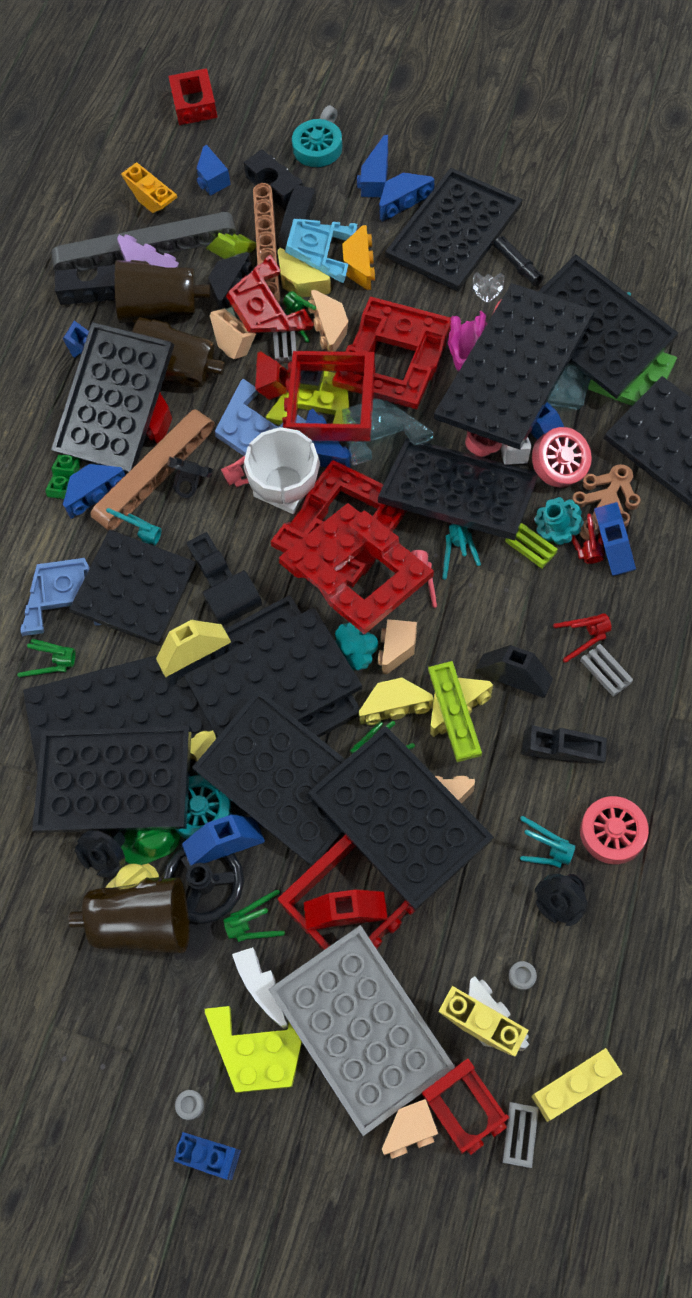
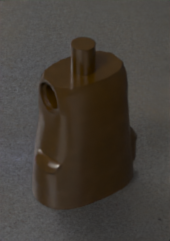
M116 260L115 302L119 323L135 324L139 317L152 320L175 315H195L196 298H210L211 296L210 285H195L193 268L161 267L139 260Z
M141 317L136 321L132 332L170 341L175 345L163 382L203 387L209 372L223 375L225 362L213 359V342L173 329L167 322L154 319L148 320Z
M146 877L138 884L88 891L83 898L82 911L70 912L69 926L71 928L84 927L89 945L99 949H131L161 953H184L189 943L190 927L183 883L179 877L166 879L164 877Z

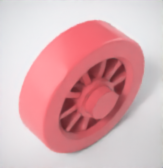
M557 427L543 434L536 441L532 450V463L535 472L545 483L553 487H568L580 481L586 476L591 466V450L586 439L579 432L568 427ZM574 448L576 449V451H577L578 454H574V452H573V449H574Z
M618 796L604 797L592 803L586 810L580 825V836L586 850L594 858L607 864H623L634 859L645 846L649 834L648 822L642 810L632 801ZM614 808L623 810L619 818L615 817ZM608 809L609 819L602 813L603 810ZM627 812L633 819L624 823L622 819ZM596 817L601 823L595 822ZM636 825V831L627 829L629 827ZM594 830H598V831H602V832H600V833H598V834H595ZM626 837L632 838L634 840L631 843ZM602 838L606 840L604 845L599 841ZM609 842L613 843V848L607 847ZM619 842L624 846V848L620 849Z

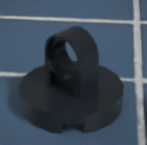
M169 456L167 466L177 469L173 488L175 493L183 498L192 497L196 492L200 476L211 478L214 470L208 466L203 467L198 463ZM183 481H188L191 485L187 493H181L179 490L180 483Z
M90 830L84 832L78 839L75 853L85 868L89 869L92 867L99 871L96 875L110 878L116 876L125 864V855L121 846L126 841V838L122 831H105L102 833Z
M550 874L545 876L535 888L534 893L537 892L538 897L536 900L537 907L553 923L560 921L567 923L565 926H572L577 924L587 912L588 903L585 896V884L578 875Z

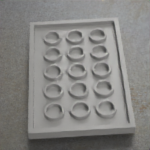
M361 925L268 989L363 1136L455 1068Z

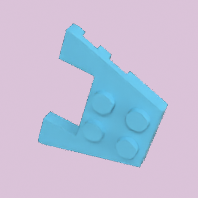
M293 219L285 252L344 283L348 264L327 258L331 238L335 237L346 241L356 232L357 224L350 223L349 226H340V222H332V225L320 224V221Z

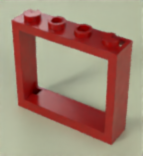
M293 351L292 362L288 363V374L291 375L290 379H286V392L289 393V396L284 399V411L287 412V416L282 418L283 428L298 430L312 441L371 442L375 353ZM301 370L364 371L361 423H296Z
M346 835L278 898V902L323 951L331 945L316 929H306V920L294 905L356 847ZM406 901L369 936L376 949L383 943L381 938L387 932L392 934L402 924L400 920L407 913L412 915L415 912Z

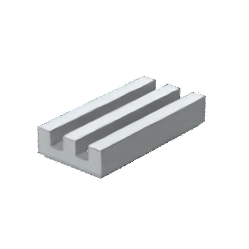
M282 331L284 357L279 355L278 332H273L275 361L278 363L292 362V356H288L286 331ZM290 331L293 355V351H296L295 331Z
M601 644L597 645L594 650L589 651L587 655L581 657L580 661L613 697L633 682L630 675ZM593 659L618 687L615 688L590 660Z
M510 1102L502 1163L532 1168L539 1107ZM515 1110H520L515 1158H510ZM526 1112H531L526 1160H521Z

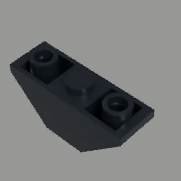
M244 252L220 260L208 277L219 310L232 307L226 297L228 291L252 272L253 263H251L250 253Z
M512 645L484 653L475 669V674L542 698L546 697L553 682L552 676L534 653Z

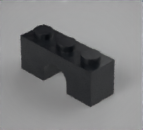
M261 149L243 162L246 178L254 185L272 183L270 186L273 201L286 211L295 185L303 186V182L299 177H295L290 173L287 167L279 164L271 154H267Z
M115 265L97 267V275L90 281H81L77 269L55 271V293L60 305L115 300Z

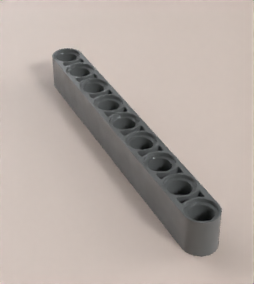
M221 212L69 243L52 249L54 271L77 269V272L100 266L115 265L116 260L125 261L117 241L119 235L123 237L125 234L132 236L137 240L136 243L142 246L144 244L151 245L156 248L157 253L163 255L164 253L168 254L207 246L218 237L219 233L224 235L227 233L233 236V234H236V228L232 214Z

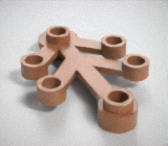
M621 464L612 467L608 474L600 476L587 474L583 479V487L587 490H593L598 485L611 483L608 489L588 494L579 491L573 495L572 499L580 508L584 507L585 504L600 501L597 508L618 502L622 518L626 519L624 522L625 527L629 524L630 515L623 511L617 491L621 487L626 498L625 506L628 509L635 510L640 503V497L634 494L630 485L633 472L628 466ZM587 480H591V481H593L594 483H593V484H589V483H587L586 481H587ZM576 498H582L583 501L579 502ZM629 500H635L636 503L632 504ZM594 511L591 517L596 539L600 529ZM586 520L581 527L580 536L588 541L590 537Z

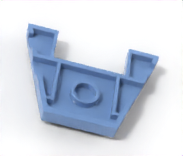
M244 379L240 381L215 430V437L243 456L246 455L249 443L259 434L279 428L247 406L259 393L255 390V386ZM297 415L296 423H306V420Z
M85 558L37 564L30 589L29 602L25 609L24 622L20 629L22 636L44 633L42 610L71 606L90 569Z

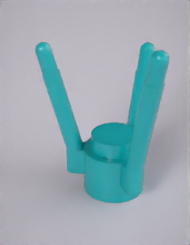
M110 508L106 509V512L139 527L138 537L141 538L142 542L156 545L159 542L162 532L160 527L152 525L129 513L126 516Z
M453 523L449 526L450 534L446 535L442 575L444 580L447 579L452 543L455 546H460L462 556L465 557L467 555L466 544L468 542L476 565H481L472 540V534L468 532L467 527Z
M524 816L520 817L521 821L550 838L548 839L530 830L524 831L526 835L551 846L549 855L553 857V859L521 856V861L549 864L558 868L561 867L562 863L570 864L575 845L570 844L568 840L558 837Z

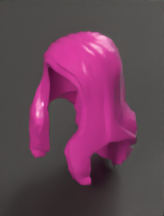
M480 311V316L475 317L474 321H466L462 325L458 316H452L450 319L451 331L449 333L448 346L458 372L487 325L485 321L486 315L482 311Z

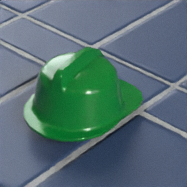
M174 829L128 830L124 834L126 841L121 848L126 862L129 864L145 865L172 853L179 844L180 835Z

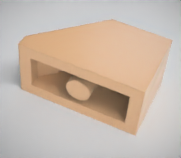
M226 309L211 312L210 319L218 347L228 357L233 359L246 356L256 333H248L243 323Z

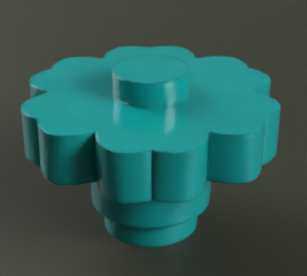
M561 497L548 500L546 507H541L537 510V515L534 518L538 526L536 531L547 542L554 540L557 545L569 543L572 540V535H578L581 532V527L584 524L580 516L582 511L573 500L564 502Z
M350 622L341 624L335 632L336 644L353 671L366 669L372 662L371 655L378 649L376 636L368 632L364 635Z

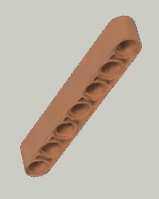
M260 183L253 189L257 263L260 265L267 256L272 255L278 265L272 189L270 185ZM278 275L265 280L280 305Z
M192 410L93 507L91 517L108 531L109 529H116L124 520L106 512V509L110 508L126 516L129 513L131 514L175 470V468L167 466L169 456L185 460L212 433L215 426L214 421L200 411Z

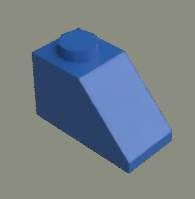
M207 145L203 146L197 165V182L202 190L205 189L211 196L231 185L229 172L225 165Z

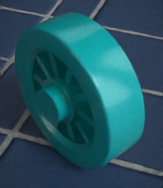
M323 119L306 121L300 124L292 134L293 154L300 163L306 166H327L336 161L342 153V133L338 126L330 121Z
M200 775L189 777V790L192 798L188 799L187 829L174 830L181 837L188 839L204 826H199L200 821H204L206 824L208 823L206 820L208 817L214 821L232 815L231 800ZM201 787L200 795L196 796L193 788ZM207 788H209L213 792L205 798Z

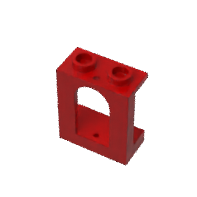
M207 68L168 76L179 125L218 118ZM197 92L203 93L202 100L196 104H189L183 99V95Z
M467 1058L425 1089L422 1095L460 1152L464 1153L467 1150L471 1155L484 1145L481 1140L489 1133L495 1137L507 1128L504 1122L509 1119V1116L504 1114L475 1072V1067ZM461 1079L466 1083L487 1115L488 1124L481 1134L470 1135L466 1133L440 1096Z

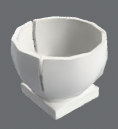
M281 427L259 434L249 443L244 459V470L253 490V497L292 514H295L305 495L314 488L320 466L312 440L298 430Z

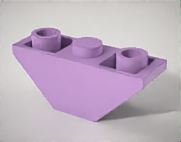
M127 234L124 237L118 236V245L125 261H147L151 265L178 268L179 263L175 261L176 258L167 253L161 255L156 252V248L148 244L142 246L136 243L137 240Z

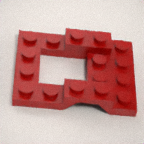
M370 296L362 313L359 331L353 344L347 346L345 352H374L378 341L416 351L404 380L375 373L373 397L418 409L428 382L432 380L444 351L446 339L451 329V318ZM336 371L332 385L362 394L364 371Z
M332 460L315 482L314 488L307 493L301 510L292 522L282 525L271 540V546L285 553L324 522L322 520L328 513L329 505L340 491L376 508L377 511L373 517L392 532L407 511L378 503V495L384 484ZM364 549L337 572L347 580V586L353 588L362 575H366L377 558Z
M349 503L279 557V563L296 578H306L316 586L327 603L364 635L434 576V570L399 544V537L365 510L360 513ZM364 549L395 573L394 576L365 600L348 587L347 580L337 572Z

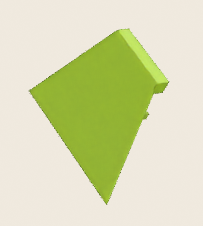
M219 233L218 237L206 249L226 259L244 252L251 253L256 248V242L242 234L238 236L233 234L232 236L227 233L225 235Z

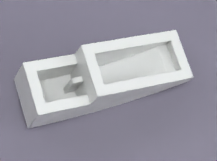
M253 947L232 954L246 988L258 1005L283 1029L288 1028L286 1016L268 990L276 984L272 971L262 973L256 951Z

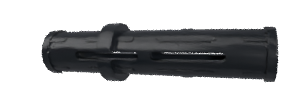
M505 236L496 239L494 247L516 267L517 272L521 276L526 277L533 286L539 285L543 281V274L533 266V262L530 259H526Z

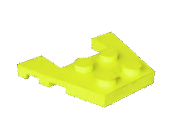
M324 371L320 391L299 389L298 408L305 410L313 408L316 412L335 415L333 424H351L348 390L332 385L335 373ZM289 393L283 394L267 414L266 419L273 424L281 425L283 423L282 418L287 416V412L284 411V399L288 398Z
M226 1006L205 1009V1015L236 1093L293 1086L302 1041L289 1021L288 1030L232 1036L231 1008Z

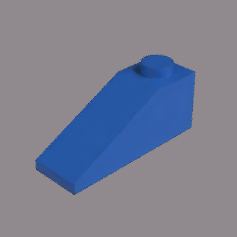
M384 135L363 163L361 175H357V188H361V197H382L387 181L388 135Z

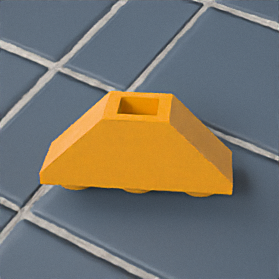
M137 162L121 173L137 200L152 213L163 209L177 198V194Z
M363 225L342 244L344 263L348 264L346 276L366 290H371V281H375L374 267L370 268V264H374L373 250L369 251L368 247H372V236L367 234V226Z

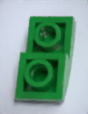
M58 455L51 468L53 476L46 488L47 497L65 498L70 476L79 471L81 459L70 455Z

